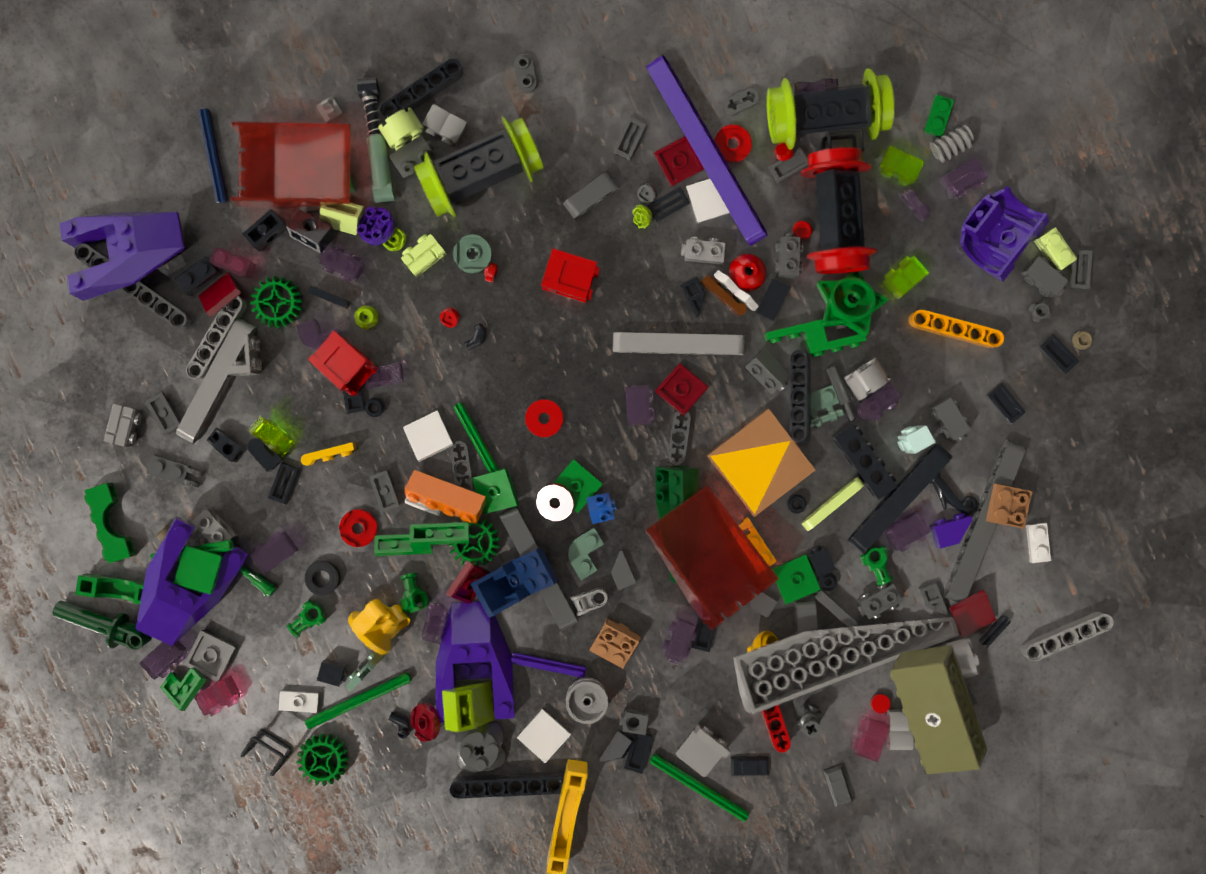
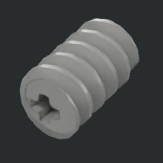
M962 125L961 128H956L954 132L951 131L947 135H943L941 139H936L934 143L930 142L929 146L935 158L944 163V156L949 160L952 158L951 152L955 156L958 155V149L961 152H965L964 145L968 149L972 148L971 142L974 140L970 128L967 125Z

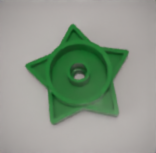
M861 271L850 272L839 281H818L816 285L826 303L822 326L846 325L863 337L869 334L871 315L888 301L887 297L872 289L864 280Z

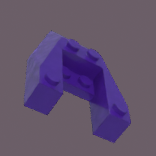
M121 212L76 217L59 223L62 241L74 248L79 244L88 245L106 238L109 262L67 276L69 294L82 301L137 283L185 248L178 212Z
M177 516L147 567L136 630L170 646L174 645L219 603L248 555L247 551L233 545V550L224 551L222 554L224 556L213 594L174 584L180 563L176 559L194 529L193 524Z
M480 601L469 604L465 602L451 603L436 658V711L439 715L440 723L445 722L442 691L457 688L456 680L493 678L495 719L514 718L516 714L512 655L496 615L489 618Z

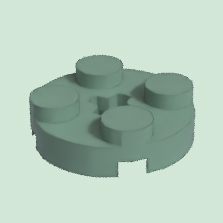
M470 234L462 237L456 243L453 249V258L461 270L466 273L476 274L485 270L490 264L492 250L487 241L481 236ZM471 249H474L475 252L478 253V256H475V259H471L470 256H467V253H470Z

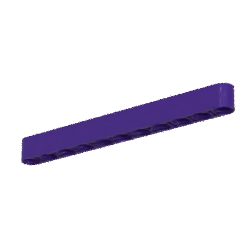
M661 55L649 63L646 68L747 243L752 246L767 237L768 233L669 61L664 55Z

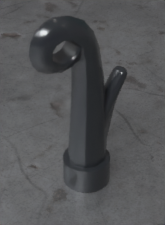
M940 472L929 483L937 492L943 509H947V501L961 513L972 514L977 510L978 501L976 498L966 496L961 503L940 476ZM968 501L972 504L970 508H967Z

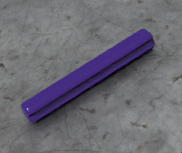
M516 652L511 657L512 664L581 678L586 673L585 666Z

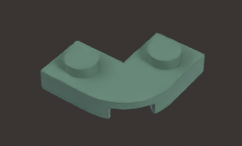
M595 528L577 537L569 548L570 563L580 580L597 571L588 554L604 545Z
M373 651L367 658L369 662L359 672L355 670L348 677L350 682L346 687L352 691L387 654L381 655Z

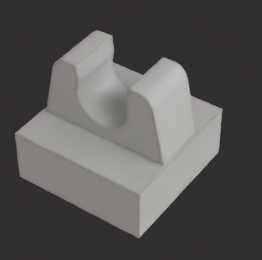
M333 96L316 105L327 124L343 115Z

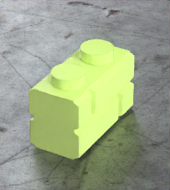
M1056 227L1034 240L1036 246L1055 270H1062L1077 260Z
M426 234L417 240L419 244L414 248L410 246L402 252L404 256L401 259L416 277H419L446 255V252L431 234L428 236Z

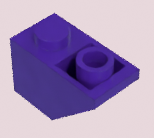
M960 513L954 515V519L946 520V518L935 520V524L930 525L935 547L941 549L959 544L972 522V516Z

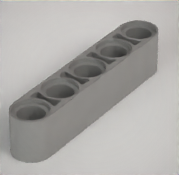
M237 296L219 310L186 367L188 377L196 380L204 379L233 323L237 318H241L246 311L247 302L244 298ZM235 300L240 302V306L237 309L232 307ZM229 316L230 323L224 326L223 319ZM219 333L220 340L217 343H215L213 340L214 334ZM209 349L211 355L208 359H205L203 356L204 351ZM196 366H199L201 369V372L198 376L194 374V368Z
M1094 612L1024 642L1020 648L1021 654L1031 661H1039L1109 631L1114 625V620L1108 614ZM1104 617L1105 621L1103 625L1100 626L1099 620L1100 618ZM1086 624L1087 630L1082 633V626ZM1069 632L1070 637L1065 641L1064 635ZM1051 639L1052 645L1051 647L1047 648L1046 643L1048 640ZM1034 647V654L1029 656V649Z

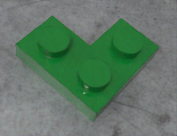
M191 667L183 680L176 673L170 672L160 686V689L178 710L185 711L207 679L197 668Z

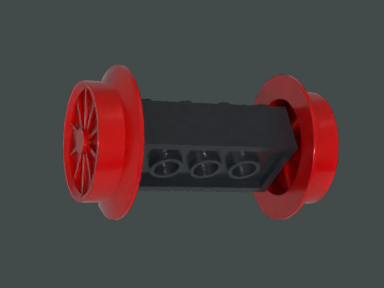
M834 148L809 154L807 156L808 168L801 171V176L816 178L821 251L808 254L806 256L807 259L815 261V273L817 274L849 273L870 269V256L875 254L877 249L865 248L860 173L870 170L872 168L871 164L863 162V152L858 148Z

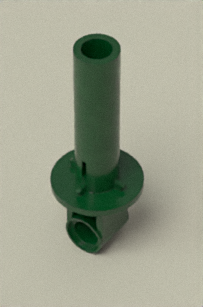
M62 600L58 601L53 609L54 617L105 635L106 645L111 649L116 648L120 644L132 650H138L152 639L151 636L136 630V624L129 622V616L126 613H120L113 620Z

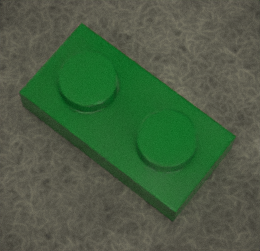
M937 94L934 96L923 133L939 138L943 136L954 100Z

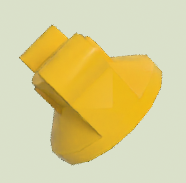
M379 599L369 602L363 611H353L348 616L349 625L356 636L367 647L381 655H385L391 650V639L411 621L406 612L402 611L401 605L396 604L389 608Z

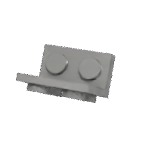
M244 334L246 363L233 362L232 366H226L228 375H260L259 370H262V361L258 357V351L261 350V344L257 336Z

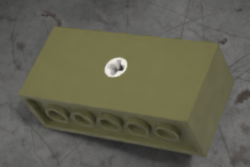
M953 645L901 652L890 670V676L897 687L896 693L898 698L901 699L903 713L907 716L909 731L913 733L915 748L919 750L922 767L925 768L927 774L979 770L988 748Z

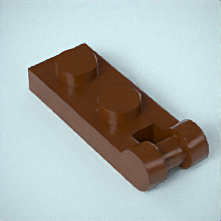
M706 275L700 282L736 316H742L746 313L747 306L743 303L738 304L733 299L734 295L728 289L723 290L719 286L720 282L714 276L709 277Z

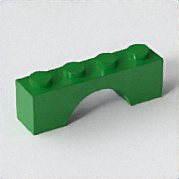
M105 483L84 490L85 502L90 506L91 510L90 518L96 525V536L103 547V558L110 564L135 556L136 552L131 537L118 534L110 524V511L119 501L114 483Z
M85 573L78 575L75 595L93 598H117L131 601L133 604H140L144 582Z

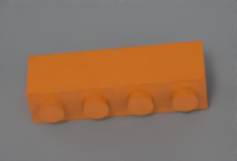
M416 470L413 471L405 487V496L409 501L422 503L432 510L443 511L448 516L459 517L464 522L477 524L486 506L485 496Z

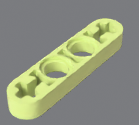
M859 476L853 479L804 519L801 523L807 531L814 528L859 491L865 483Z

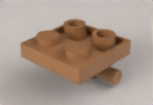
M993 484L986 521L1024 529L1032 491Z
M606 618L589 651L623 669L641 638L640 635L629 630V627L624 624L616 623Z

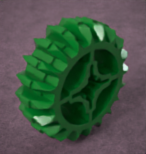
M274 276L273 282L267 277V284L260 281L261 288L254 287L258 291L257 295L251 294V297L256 298L255 301L250 302L251 305H256L252 312H259L255 318H262L261 323L266 324L268 322V327L271 328L274 326V323L276 328H280L281 322L284 327H287V320L294 323L293 315L299 318L300 315L296 311L303 310L302 307L298 306V303L304 302L302 299H298L302 292H295L299 287L297 285L292 286L293 281L291 280L286 282L285 277H281L279 280L277 276ZM279 287H284L289 292L291 299L283 298ZM273 288L270 297L263 299L265 294ZM277 299L284 301V302L277 303V305H274V304H272V303H269V302L277 301ZM291 305L288 312L281 316L283 308ZM263 306H270L275 318L270 317L265 312Z
M479 518L477 524L469 523V526H478L483 529L478 534H472L469 531V539L470 537L474 539L481 535L478 539L479 541H477L479 543L478 546L474 544L467 548L470 543H466L465 547L460 549L459 544H448L449 547L454 546L455 548L450 553L454 554L457 552L458 554L455 556V560H458L460 557L463 558L460 562L461 565L467 560L471 563L474 562L478 566L479 561H481L484 566L486 565L485 558L489 561L493 560L489 555L490 553L493 555L497 554L493 547L499 548L500 545L494 543V541L500 540V537L493 536V534L498 532L497 529L490 530L494 525L493 523H490L488 526L485 525L488 519L485 518L481 523V518ZM486 534H488L490 540L488 550L484 548L481 542ZM470 549H475L482 556L471 557L466 555V553Z
M323 733L319 735V738L313 735L312 740L308 738L305 741L306 745L302 744L300 746L302 751L297 753L300 759L296 762L297 764H302L298 771L304 770L302 778L308 775L310 777L308 783L315 780V786L320 781L323 786H326L327 781L331 785L334 783V779L339 781L341 779L340 775L346 773L344 768L349 766L345 762L349 760V756L344 755L348 749L341 748L344 742L338 744V737L331 740V734H328L326 738ZM317 746H327L331 749L325 751L322 750L320 747L318 748ZM310 751L313 753L312 756L314 757L313 765H310L309 763ZM334 754H336L338 760L336 769L333 766L334 763L332 762V756ZM327 755H329V756L327 757L326 761H323V762H320L319 764H317V763L320 761V758H323V757H326ZM317 769H323L325 772H329V773L323 774V773H319V772H317V771H315V770H317Z

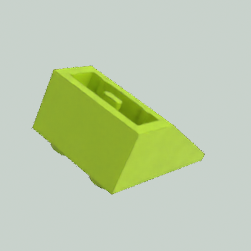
M492 681L442 691L445 730L462 732L475 729L495 720Z

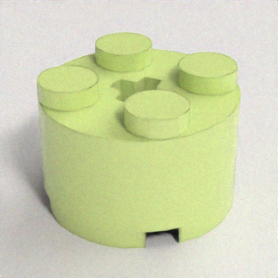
M411 107L408 108V112L403 109L385 120L387 124L384 127L382 124L378 127L390 148H395L396 151L405 146V143L409 140L413 141L422 135L421 133L424 129Z

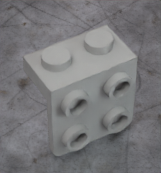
M698 724L677 750L676 755L701 776L706 777L723 756L726 759L730 751L729 745L723 739H717L708 727H702Z

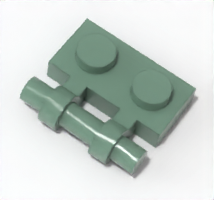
M833 385L811 393V428L814 426L815 428L820 427L822 423L830 420L831 422L836 421L838 417L844 415L841 408L838 410L833 409L832 405L839 403ZM805 395L802 396V397L796 398V400H797L798 402L802 401V400L804 399ZM826 408L827 414L818 417L817 411Z

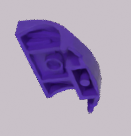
M1005 187L992 195H986L971 210L961 229L960 244L967 256L977 266L1004 282L1014 269L1013 263L1034 236H1039L1050 221L1047 214L1028 208L1015 197L1010 187Z

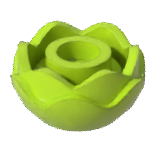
M637 205L633 209V222L638 225V228H647L652 222L651 210L644 205Z
M395 227L393 235L388 241L383 243L384 247L390 251L402 249L406 242L405 233L400 228Z
M369 305L359 307L354 315L355 323L365 330L376 326L378 323L377 310Z

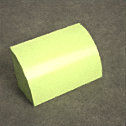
M326 196L320 207V220L327 221L332 226V229L357 235L356 229L363 216L364 206Z

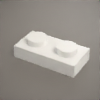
M1047 523L1026 525L1030 563L1051 561Z

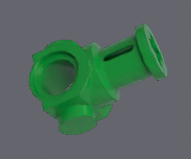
M884 545L881 547L871 546L865 553L859 556L863 566L868 565L870 571H874L878 586L893 580V577L889 575L886 568L888 564L886 560L889 554ZM873 551H877L878 558L872 561L870 554Z
M410 573L400 577L405 588L400 605L402 611L408 614L429 606L427 594L421 588H418L417 573Z
M311 599L301 606L303 610L298 614L299 617L294 622L286 625L289 632L296 638H299L300 633L307 627L312 628L315 624L318 627L322 625L327 618L325 617L324 607L315 601L312 602ZM311 608H315L318 611V617L311 616Z

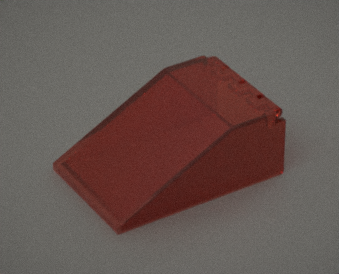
M231 122V127L239 134L238 148L246 149V151L238 152V167L245 168V171H238V187H245V190H238V197H230V201L234 205L250 209H282L350 204V124Z
M708 485L645 530L687 601L704 624H707L711 630L724 621L721 613L726 618H729L740 609L736 602L743 607L755 597L751 592L752 590L758 596L779 580Z

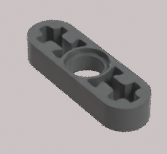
M676 411L673 415L668 459L675 465L683 463L686 458L691 420L689 412L685 415L687 421H683L682 427L686 426V431L680 428L675 429V425L679 426L680 423L676 417L681 414ZM678 431L685 435V439L681 443L674 440V434ZM672 444L677 446L684 445V449L679 448V454L682 455V458H679L677 462L671 457L676 452V448H672Z
M455 441L454 445L450 447L455 485L459 487L463 485L462 479L458 480V476L464 477L469 475V479H465L466 485H470V488L467 490L473 492L474 484L472 481L468 446L463 441ZM457 444H460L461 447H464V451H461L462 457L466 456V460H458L455 462V457L459 458L458 452L454 451V448L457 447ZM459 463L467 465L466 473L460 474L457 471Z
M820 590L815 598L846 627L860 626L824 592Z

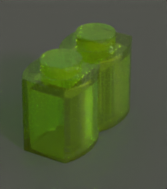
M889 146L880 162L878 170L881 171V175L887 178L893 176L899 179V183L909 186V184L913 185L925 161Z
M915 256L910 259L905 257L898 263L900 267L896 271L892 269L884 276L886 280L882 283L897 300L929 273Z

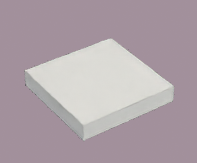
M711 179L686 186L697 224L730 213Z
M438 411L403 427L419 462L454 445Z
M542 708L521 731L517 739L546 763L568 739L571 733Z

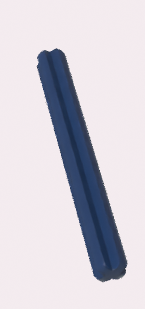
M203 108L198 110L215 199L218 203L227 202V196L209 109Z

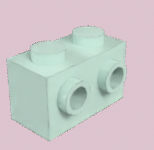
M926 425L909 426L901 430L902 434L897 436L899 439L897 443L901 451L915 454L935 443Z

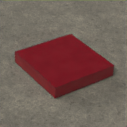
M686 136L653 153L670 187L705 170Z
M227 272L198 295L205 312L212 317L241 292L232 275Z
M679 363L655 390V393L682 416H685L709 389V386Z
M468 561L446 594L462 602L471 603L476 596L471 583L490 571Z
M984 590L949 607L962 638L996 621Z

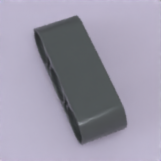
M606 171L568 198L563 204L571 216L577 219L616 191L619 186L610 173Z
M815 601L795 603L796 634L804 631L818 630Z

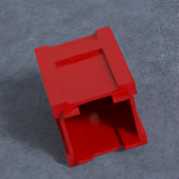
M552 248L541 283L542 290L586 303L587 300H591L593 290L590 289L593 278H598L600 268L597 267V262Z
M333 331L328 339L308 359L341 391L345 390L351 396L358 395L357 392L372 374H377L376 371L379 369L348 339L341 337L336 331Z

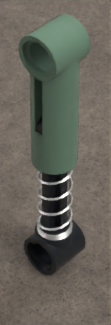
M376 77L357 79L358 95L365 104L363 109L366 110L365 118L367 119L369 130L366 142L373 181L375 203L395 201L386 140L378 128L380 120L378 119L379 110H377L376 105L378 103L377 97L380 96L378 81Z

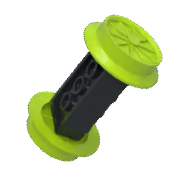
M871 68L865 70L862 84L792 92L788 79L783 78L780 87L768 88L767 120L772 143L785 142L789 150L794 148L795 135L866 127L869 138L875 140L879 131L890 130L893 125L894 98L890 79L886 74L875 75Z
M502 117L505 126L504 130L433 161L435 167L428 153L425 152V161L414 166L437 217L447 212L453 217H457L448 195L454 204L524 171L530 183L533 182V173L544 169L522 118L509 122L505 117Z

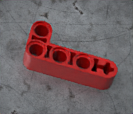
M779 705L773 706L770 710H762L761 714L772 745L778 752L788 751L791 741ZM773 720H779V725L776 728L770 727ZM776 734H779L783 739L782 745L778 744L779 738Z

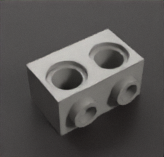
M212 508L205 509L192 521V524L210 543L225 540L233 541L238 536Z

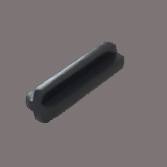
M1002 615L979 640L980 644L988 648L1011 623L1010 619Z

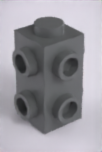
M422 135L389 155L403 179L414 174V166L425 161V152L428 153L431 161L436 158L432 152L435 150L429 139L425 141Z
M783 234V237H780L778 242H775V253H778V261H775L774 271L781 278H797L799 273L803 271V262L800 261V254L803 253V242H800V237H795V234Z
M1044 257L1032 259L1021 273L1027 283L1037 286L1043 296L1050 298L1060 296L1065 291V285L1068 282L1065 274L1051 267L1050 262Z
M765 348L745 366L771 394L777 389L782 391L788 385L786 381L789 379L790 374Z
M946 398L930 408L932 410V418L936 423L939 422L942 427L941 433L946 439L959 442L967 437L966 433L971 431L969 428L970 422L965 416L961 415L959 411L960 406L955 399Z
M889 582L877 586V589L872 592L866 591L862 593L860 599L856 601L859 604L857 609L862 617L865 615L866 618L875 620L883 615L882 612L888 609L891 611L899 607V603L903 600L895 585Z

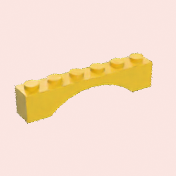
M571 759L567 761L547 857L546 873L566 874L576 816L587 778V762Z

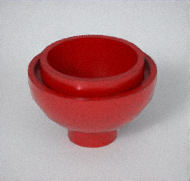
M741 254L731 262L728 269V277L744 292L755 291L761 287L767 274L764 262L754 254ZM746 268L752 269L751 275L745 273Z

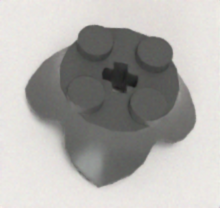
M488 722L475 729L456 732L457 762L462 770L471 773L494 771L504 765L506 757L505 751L502 749L504 733L499 723ZM482 745L484 752L478 753L475 746L480 747Z

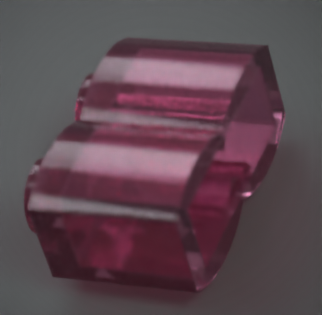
M214 248L209 260L214 266L243 278H251L256 267L247 258L234 255L222 248Z
M229 676L198 692L194 698L203 715L210 714L212 717L221 712V707L227 705L229 708L238 703L237 699L242 695L233 678Z
M865 716L864 720L861 719L858 725V731H860L858 738H854L852 743L853 753L878 762L889 731V725Z

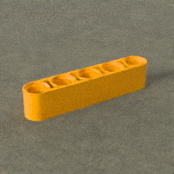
M926 310L915 311L909 316V324L920 330L986 348L998 347L1004 342L1003 333L993 328ZM917 314H920L923 317V322L921 324L916 322L915 318ZM935 319L940 320V329L934 326ZM954 324L958 325L960 328L958 334L953 332L952 328ZM973 329H975L978 332V337L976 339H974L971 336V331ZM991 334L995 335L996 337L995 344L990 342L989 338Z

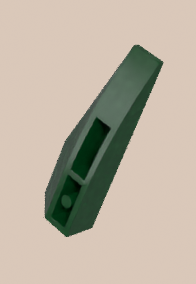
M658 466L655 467L656 508L670 580L673 583L687 585L698 532L699 468Z

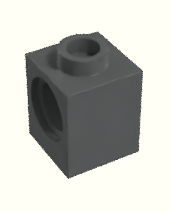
M625 709V713L620 716L619 725H622L624 732L646 735L648 712ZM635 717L639 722L633 726L628 723V720Z

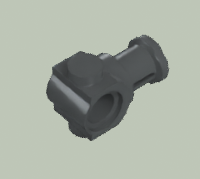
M809 703V705L803 704L796 720L799 729L811 738L820 733L819 725L822 719L820 708L813 703Z

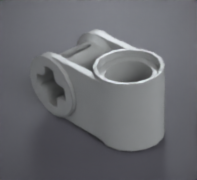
M599 587L570 597V600L574 602L576 607V615L580 616L604 606L608 599V593L604 588ZM602 593L605 599L602 602H598L594 599V595Z

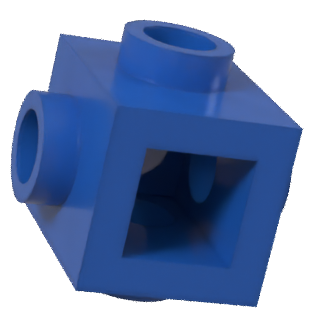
M609 492L586 498L592 524L615 519L613 511L617 510L614 499L610 500Z

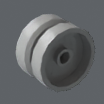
M583 677L575 680L569 686L566 694V708L569 715L575 721L582 724H592L599 721L605 715L608 708V694L605 686L599 680L592 677ZM585 698H589V699H590V702H589V703H588V701H584V702H583V700H584Z

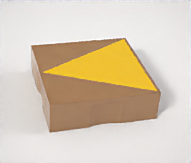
M770 409L764 410L734 436L726 439L706 455L753 517L757 516L815 471L814 467Z

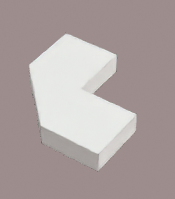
M719 270L714 274V277L720 282L721 286L736 296L740 303L745 304L752 311L759 307L752 297L740 290L728 276Z

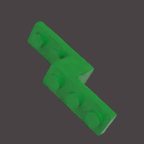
M822 319L764 333L765 341L770 340L771 344L782 341V337L789 336V339L801 337L800 333H802L807 355L813 354V357L825 355L824 351L830 349L832 353L842 351L843 346L850 345V348L862 346L861 342L866 341V337L858 334L827 342Z
M469 522L410 525V534L375 536L374 554L375 556L433 554V545L469 543Z

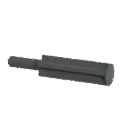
M837 365L831 366L826 371L840 405H844L850 421H854L856 418L849 404L851 399Z

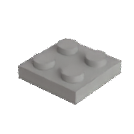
M202 629L184 665L189 668H197L201 674L219 682L237 646Z

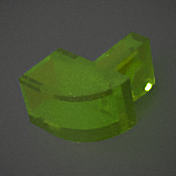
M261 415L248 429L252 435L262 440L272 451L282 457L295 443L276 423Z

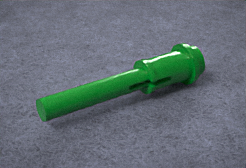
M244 565L240 567L239 572L251 580V584L261 590L264 596L271 597L277 589L274 583L271 584L260 574H254Z

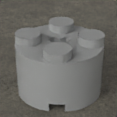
M876 357L844 377L845 382L858 401L867 397V394L875 392L891 380Z
M969 638L941 645V647L953 645L964 679L979 675L977 667L979 660L976 654H972V643Z

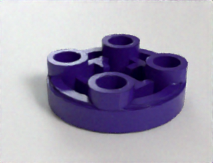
M368 207L356 229L357 233L366 243L381 245L393 235L396 226L395 218L385 208Z

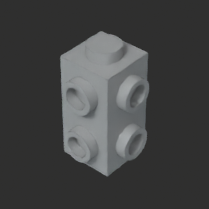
M690 237V240L687 239L685 244H682L681 256H684V261L722 264L724 262L725 243L721 242V239L710 238L709 241H702L701 237Z

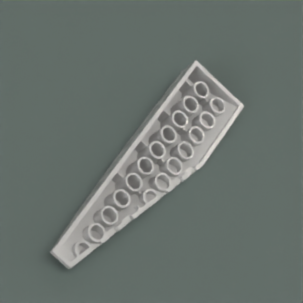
M953 617L804 631L733 657L739 693L745 711L754 714L896 660L901 652L922 650L959 636V632Z

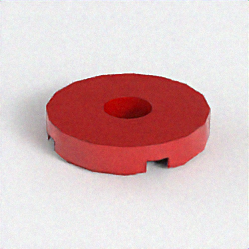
M730 124L722 127L714 139L727 163L743 161L752 148V139L749 132L739 125ZM730 139H735L738 142V147L732 149L728 146L727 142Z
M538 400L527 409L525 423L528 430L534 435L550 437L560 430L563 423V413L555 402ZM542 413H547L550 417L549 422L546 424L539 422V415Z
M354 509L342 517L339 524L340 536L350 546H366L375 539L378 532V523L370 512L363 509ZM355 523L363 525L362 533L358 534L354 531Z

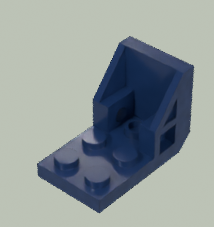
M541 547L497 567L472 582L471 586L487 616L490 618L529 595L556 584L559 580Z

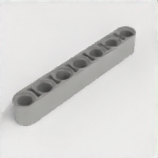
M241 318L235 320L176 430V435L193 444L199 439L232 375L227 374L226 366H232L233 362H240L245 353L244 334L254 335L256 326Z
M613 333V352L745 355V335Z

